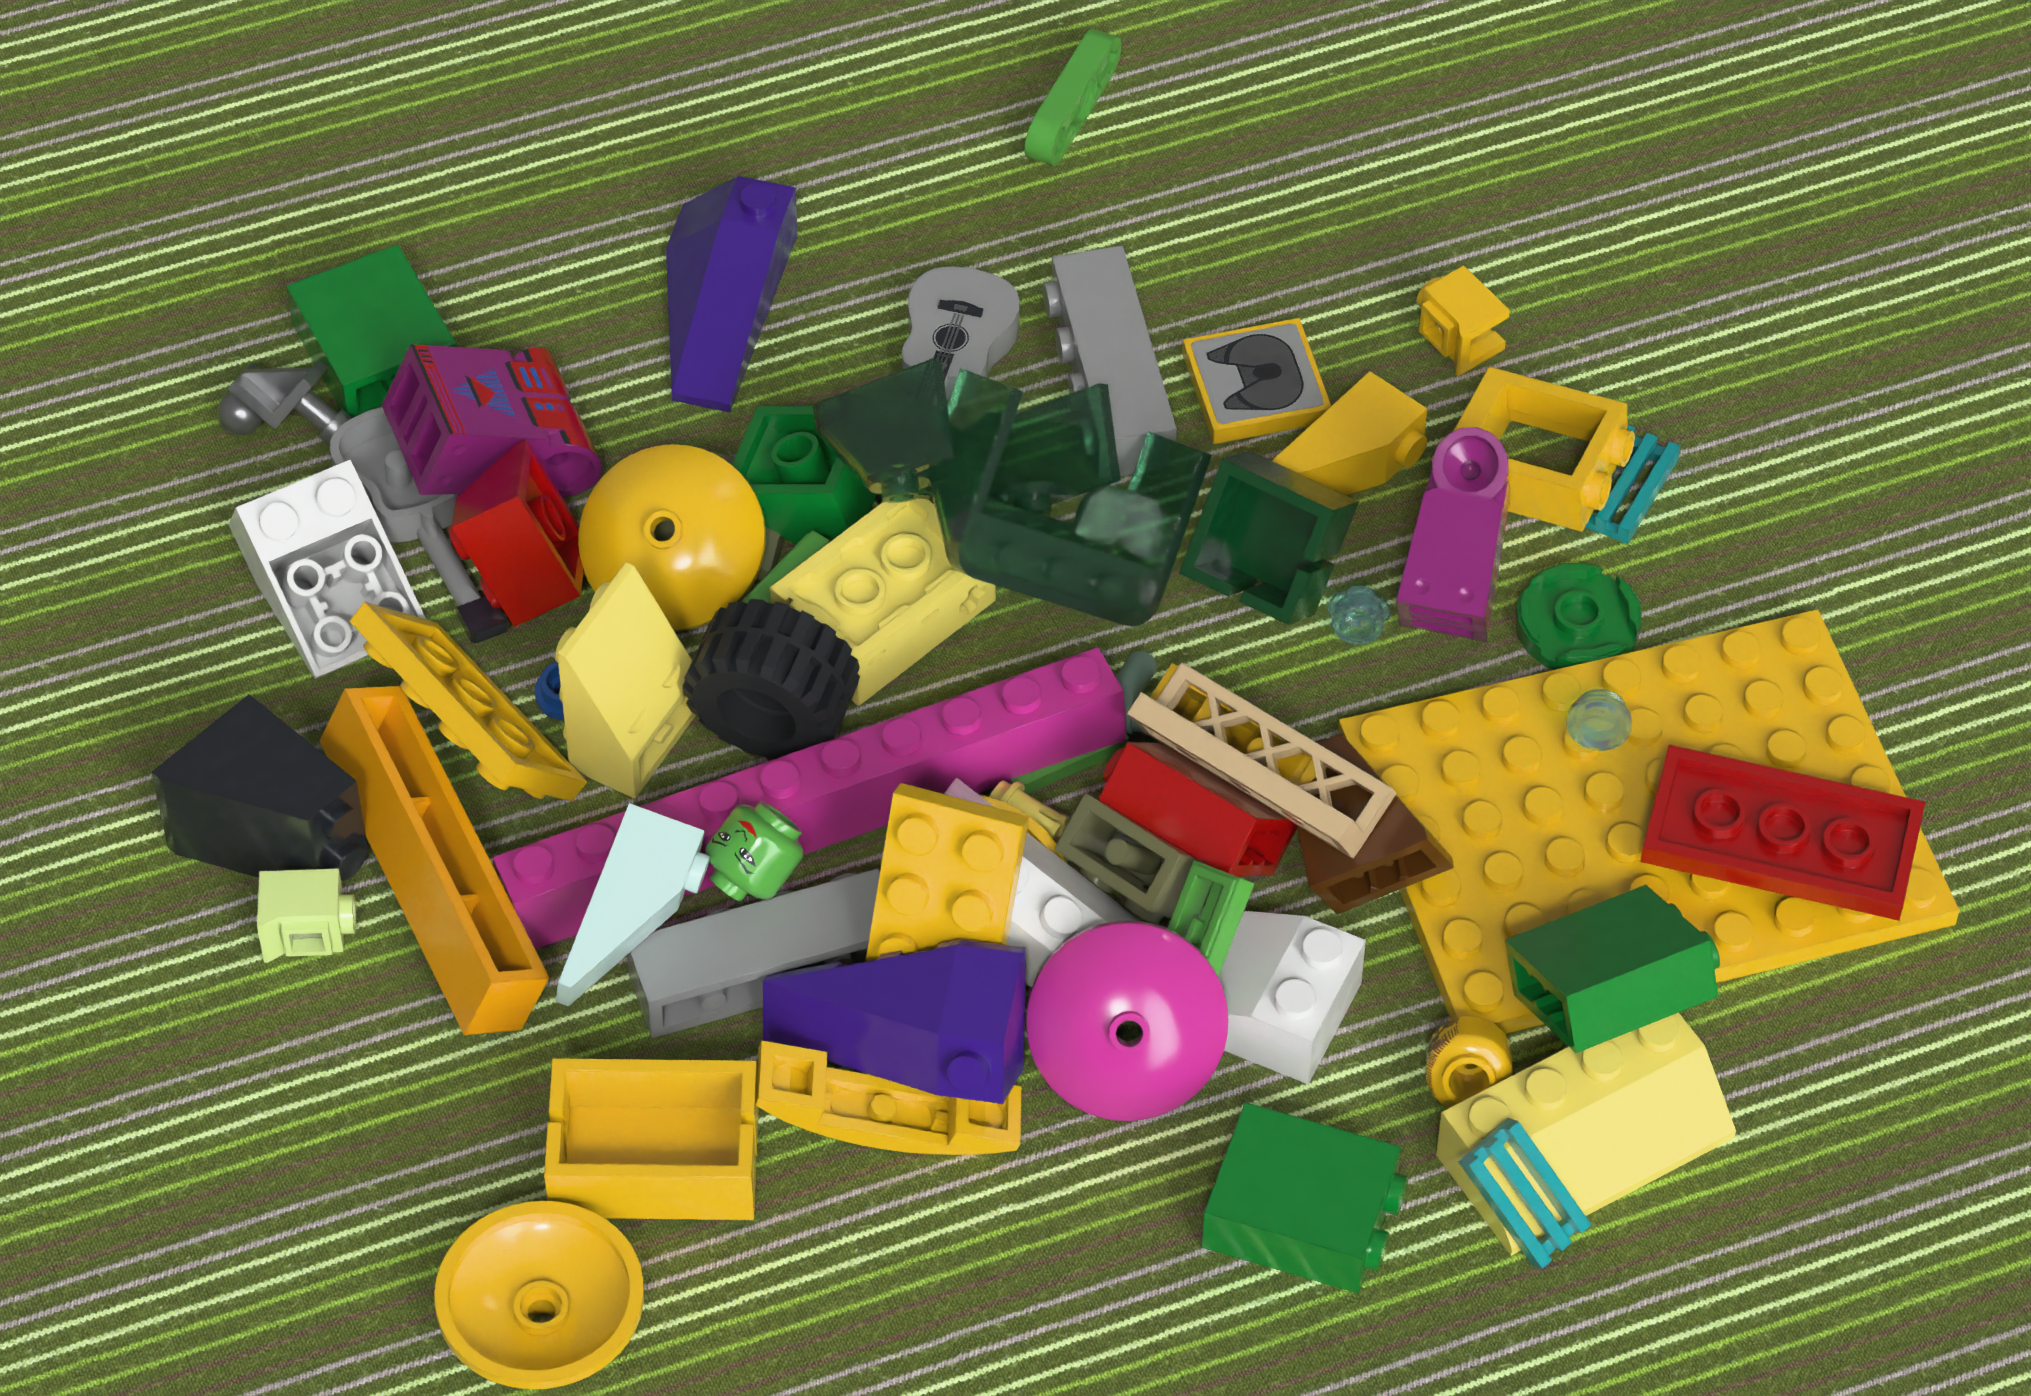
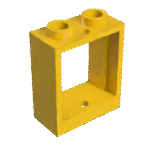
M1489 367L1454 431L1461 428L1478 427L1492 433L1500 441L1510 421H1515L1590 442L1572 476L1508 458L1510 481L1509 512L1583 532L1594 509L1601 511L1606 505L1611 490L1612 475L1617 466L1625 467L1631 457L1635 434L1633 431L1628 430L1627 403Z

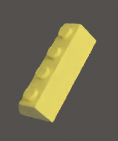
M1676 1013L1578 1053L1567 1047L1441 1112L1436 1156L1508 1253L1513 1255L1521 1251V1249L1458 1162L1507 1118L1519 1121L1585 1216L1735 1138L1736 1129L1705 1045L1680 1013ZM1506 1141L1503 1146L1554 1218L1559 1222L1562 1218ZM1489 1156L1483 1162L1539 1240L1545 1235L1544 1231Z

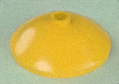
M688 445L654 446L640 450L619 461L596 484L587 499L580 520L578 533L579 554L584 573L594 592L597 591L602 583H611L626 562L635 566L675 632L688 631L708 625L716 611L721 607L727 608L731 602L742 601L750 591L760 572L765 555V519L759 500L750 484L736 468L723 458L707 450ZM662 521H672L675 525V532L667 541H657L655 539V528Z
M558 1201L524 1202L504 1207L479 1219L467 1228L452 1244L437 1274L434 1291L437 1321L447 1345L456 1357L472 1371L488 1380L509 1387L549 1389L565 1386L587 1378L601 1370L621 1353L635 1333L641 1318L644 1303L643 1275L638 1257L632 1245L618 1228L607 1219L593 1211L570 1203ZM542 1313L553 1316L552 1320L543 1323L532 1321L536 1315Z

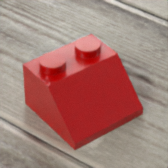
M525 439L511 447L456 498L452 524L449 526L450 539L459 556L463 560L471 558L480 572L481 586L490 605L494 609L502 608L514 627L581 596L584 568L578 546L580 525L530 444Z

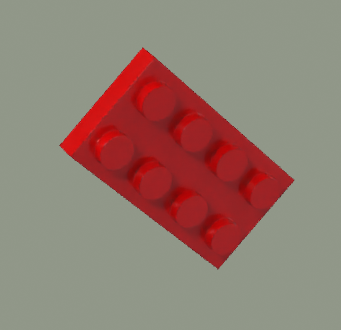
M1669 745L1640 862L1900 921L1926 802Z

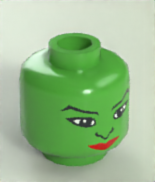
M760 800L756 807L746 804L737 805L706 845V855L711 856L709 862L716 869L710 876V880L723 892L739 902L744 899L747 893L755 898L771 899L803 858V848L797 840L802 834V830L787 816L764 801Z

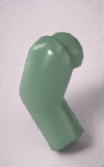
M1134 651L1131 653L1116 675L1119 684L1124 690L1126 733L1133 737H1137L1140 733L1148 734L1144 733L1127 713L1140 693H1144L1145 688L1157 671L1156 660L1152 655L1144 651Z

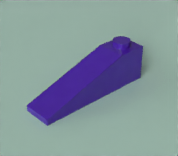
M737 176L683 204L666 246L672 401L731 413L798 235L796 187Z
M960 939L939 943L936 949L903 955L901 950L880 955L878 960L844 966L842 963L836 962L767 975L763 980V1041L827 1052L828 1062L938 1096L1003 1104L1024 1067L1026 948Z

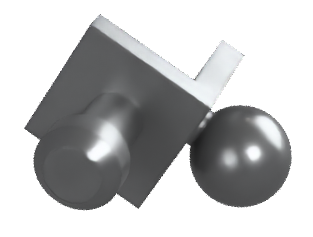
M319 360L313 367L260 369L251 362L228 388L230 392L221 399L217 409V416L221 426L231 434L242 436L254 432L260 426L262 420L276 429L294 408L321 431L318 437L327 445H330L334 432L342 424L350 420L351 416L343 409L337 413L310 390L328 369Z

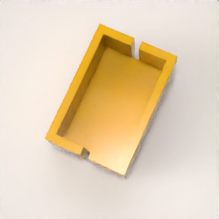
M553 1058L549 1100L550 1122H548L544 1169L547 1201L577 1205L609 1219L754 1220L759 1107L755 1105L757 1061Z

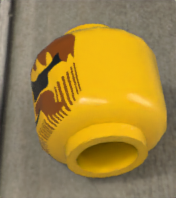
M1460 1016L1445 1022L1432 1035L1426 1049V1082L1433 1097L1447 1109L1513 1076L1512 1047L1506 1034L1493 1022L1478 1016Z

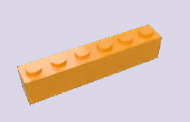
M400 686L345 688L319 742L326 756L357 781L366 838L463 1035L522 1030L545 988L549 976L418 717Z

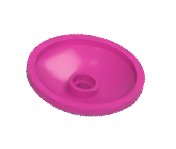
M1127 920L1113 921L1093 926L1074 935L1058 947L1046 960L1033 983L1028 999L1026 1014L1027 1037L1034 1062L1041 1075L1050 1087L1065 1101L1077 1109L1104 1119L1116 1121L1144 1120L1166 1114L1180 1107L1196 1095L1209 1081L1225 1049L1228 1035V1008L1221 982L1214 968L1191 942L1176 932L1156 924ZM1129 1020L1137 1022L1142 1028L1141 1034L1137 1039L1124 1041L1117 1036V1027L1122 1022Z

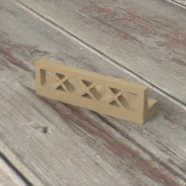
M1184 663L1180 664L1156 701L1141 692L1127 713L1144 733L1352 859L1355 858L1397 794L1390 786ZM1191 685L1208 695L1212 718L1192 723L1173 710ZM1220 703L1234 712L1222 715ZM1251 721L1260 726L1264 749L1243 754L1228 745L1225 728ZM1214 731V732H1215V736H1213L1212 734H1210V733H1208V732ZM1272 734L1287 744L1274 747ZM1305 753L1313 759L1317 781L1296 786L1280 776L1277 759ZM1267 762V767L1263 766L1262 763ZM1325 766L1340 775L1327 778ZM1358 785L1373 795L1357 820L1354 821L1333 808L1330 791ZM1320 794V799L1316 798L1313 795Z

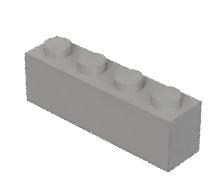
M1123 246L1052 256V281L1042 284L1043 301L1047 317H1057L1060 325L1059 328H1055V341L1059 361L1061 364L1070 363L1073 373L1068 374V388L1072 407L1074 410L1083 409L1086 420H1081V435L1086 456L1096 455L1103 479L1175 468L1177 428Z
M879 869L860 874H842L830 882L795 892H778L771 899L734 909H717L702 918L670 927L659 926L627 954L629 977L651 1038L762 1008L763 980L767 975L840 962L844 966L865 962L880 876Z

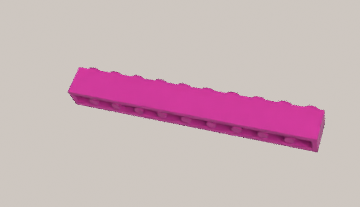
M1097 647L639 807L704 830L700 853L706 854L705 849L708 841L737 805L746 804L756 807L761 800L779 810L802 830V834L797 840L801 843L803 855L887 826L893 792L900 783L944 794L952 782L958 778L978 794L995 788L1002 780L1010 783L1012 778L1119 742H1126L1124 690ZM626 811L492 857L495 871L535 949L578 934ZM710 862L699 891L716 886L710 880V876L716 870ZM685 890V893H684L683 897L688 896V895H691V894H694V893H693V892H690V891H688V890Z

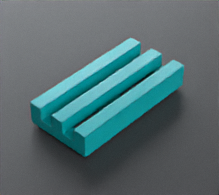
M1628 425V430L1633 431L1635 434L1636 428ZM1646 433L1643 439L1635 436L1632 451L1634 455L1609 494L1604 508L1597 515L1592 514L1585 527L1628 544L1679 460L1681 446L1670 441L1666 448L1657 445L1658 437L1650 433ZM1648 460L1655 462L1654 468L1621 523L1612 522L1611 520ZM1617 466L1616 470L1614 471V473H1613V475H1612V478H1613V476L1615 475V473L1617 472V470H1618V468H1619L1620 466Z
M1507 1118L1458 1161L1533 1266L1543 1269L1552 1261L1549 1255L1555 1249L1563 1251L1572 1243L1569 1237L1575 1231L1583 1233L1592 1225L1517 1120ZM1506 1141L1562 1218L1559 1222L1554 1218L1503 1146ZM1489 1156L1544 1231L1545 1235L1539 1240L1483 1162Z

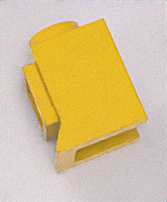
M1464 265L1444 277L1431 279L1421 288L1416 299L1417 304L1421 307L1419 332L1445 358L1449 356L1454 361L1455 372L1458 377L1505 350L1506 341L1495 330L1492 331L1491 328L1508 319L1510 310Z

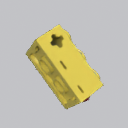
M906 484L770 587V603L774 604L776 601L787 604L792 609L800 612L803 610L813 615L814 619L829 625L836 631L838 638L845 640L852 648L850 655L858 659L860 666L858 675H860L859 683L851 700L860 706L995 601L996 554L911 485Z

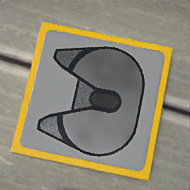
M1300 318L1183 339L1182 355L1213 444L1309 427L1331 407Z

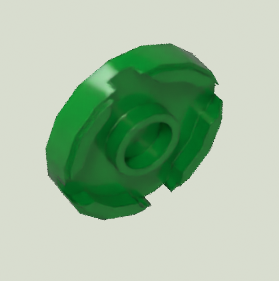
M1562 563L1541 570L1530 579V585L1523 593L1521 592L1515 613L1517 637L1526 652L1545 667L1554 670L1633 652L1642 624L1640 601L1631 586L1618 575L1616 580H1614L1612 577L1602 574V567L1589 563Z

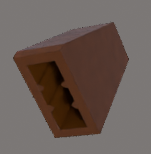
M1342 734L1330 739L1315 741L1388 785ZM1328 767L1325 769L1327 778L1340 775ZM1358 785L1330 791L1333 808L1354 821L1357 820L1373 795ZM1320 794L1313 795L1316 798L1320 799ZM1397 794L1354 859L1297 825L1309 887L1337 915L1454 868L1452 856Z

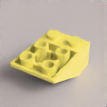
M626 562L611 583L604 582L599 586L592 598L589 612L577 628L570 627L562 635L556 648L555 661L559 666L561 685L559 699L563 704L565 723L563 737L567 741L569 763L580 774L636 799L696 715L690 711L686 704L688 698L683 695L684 678L692 659L635 566Z

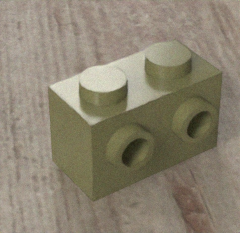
M1085 793L1054 850L1080 866L1078 872L1100 890L1111 894L1113 889L1126 896L1128 899L1124 906L1136 915L1157 925L1163 916L1171 919L1193 860L1200 863L1203 862L1099 801V797Z

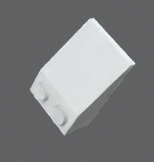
M1244 911L1218 977L1228 1008V1035L1224 1051L1309 1084L1361 985L1366 940L1306 916Z

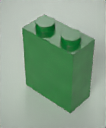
M398 244L376 253L366 254L357 260L322 273L312 274L303 280L286 286L292 325L314 364L319 360L328 367L321 377L340 410L343 409L351 416V419L369 410L382 407L381 405L410 344L457 347L454 338Z
M1647 885L1505 939L1514 996L1575 1053L1719 997L1715 969L1720 966V957L1712 937L1706 931L1700 932L1683 917L1675 904H1668Z
M1245 1102L1204 1211L1202 1248L1359 1294L1367 1269L1379 1272L1389 1240V1232L1381 1230L1386 1213L1398 1216L1404 1201L1409 1177L1398 1174L1401 1147Z

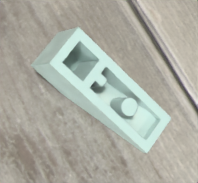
M629 803L560 976L556 1002L570 1006L678 910L685 890L698 893L711 857L700 853L704 830Z

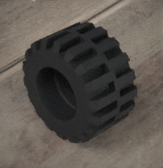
M750 599L748 603L738 600L729 603L727 608L721 607L715 612L685 675L683 695L688 698L686 704L690 711L699 716V722L707 730L716 733L719 739L729 745L732 744L742 749L743 752L754 756L756 754L768 760H774L835 738L858 686L860 666L858 659L850 655L852 648L845 640L838 638L836 631L829 625L814 619L813 615L803 610L800 612L792 609L789 605L776 601L774 604H771L762 599Z

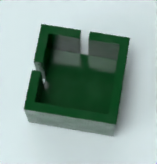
M1251 451L1222 458L1179 574L1226 596L1243 591L1239 600L1240 603L1287 625L1312 617L1317 611L1335 565L1324 560V558L1340 552L1359 501ZM1258 579L1265 582L1255 586Z

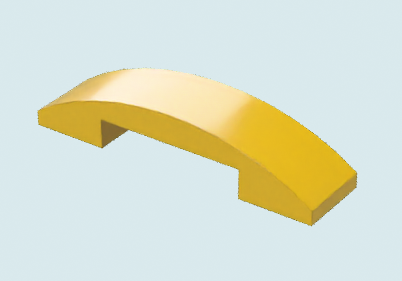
M761 1041L758 1047L755 1105L769 1114L807 1131L852 1144L918 1154L978 1155L1017 1151L1021 1139L1022 1086L1014 1085L1003 1104L938 1096L877 1076L827 1067V1052L768 1041Z

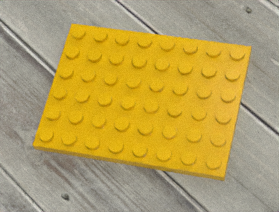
M1818 609L1339 719L1337 735L1342 734L1382 779L1394 789L1398 797L1452 856L1454 868L1399 890L1451 1020L1460 1016H1478L1493 1022L1505 1034L1544 1025L1538 1017L1514 996L1505 939L1644 885H1647L1668 904H1675L1686 920L1700 932L1706 931L1712 937L1720 957V966L1715 969L1716 983L1954 926L1957 922L1960 910L1921 827L1900 921L1640 862L1669 745L1906 797Z

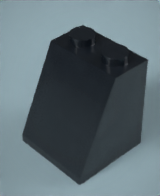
M250 694L151 772L167 847L176 855L258 878L259 871L339 869L341 881L351 878L360 869L364 860L369 857L357 781Z

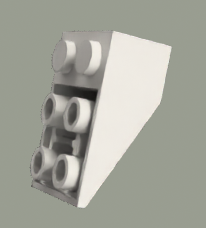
M351 460L235 508L229 523L234 538L255 582L314 679L370 656L363 648L366 639L349 622L363 602L426 619Z

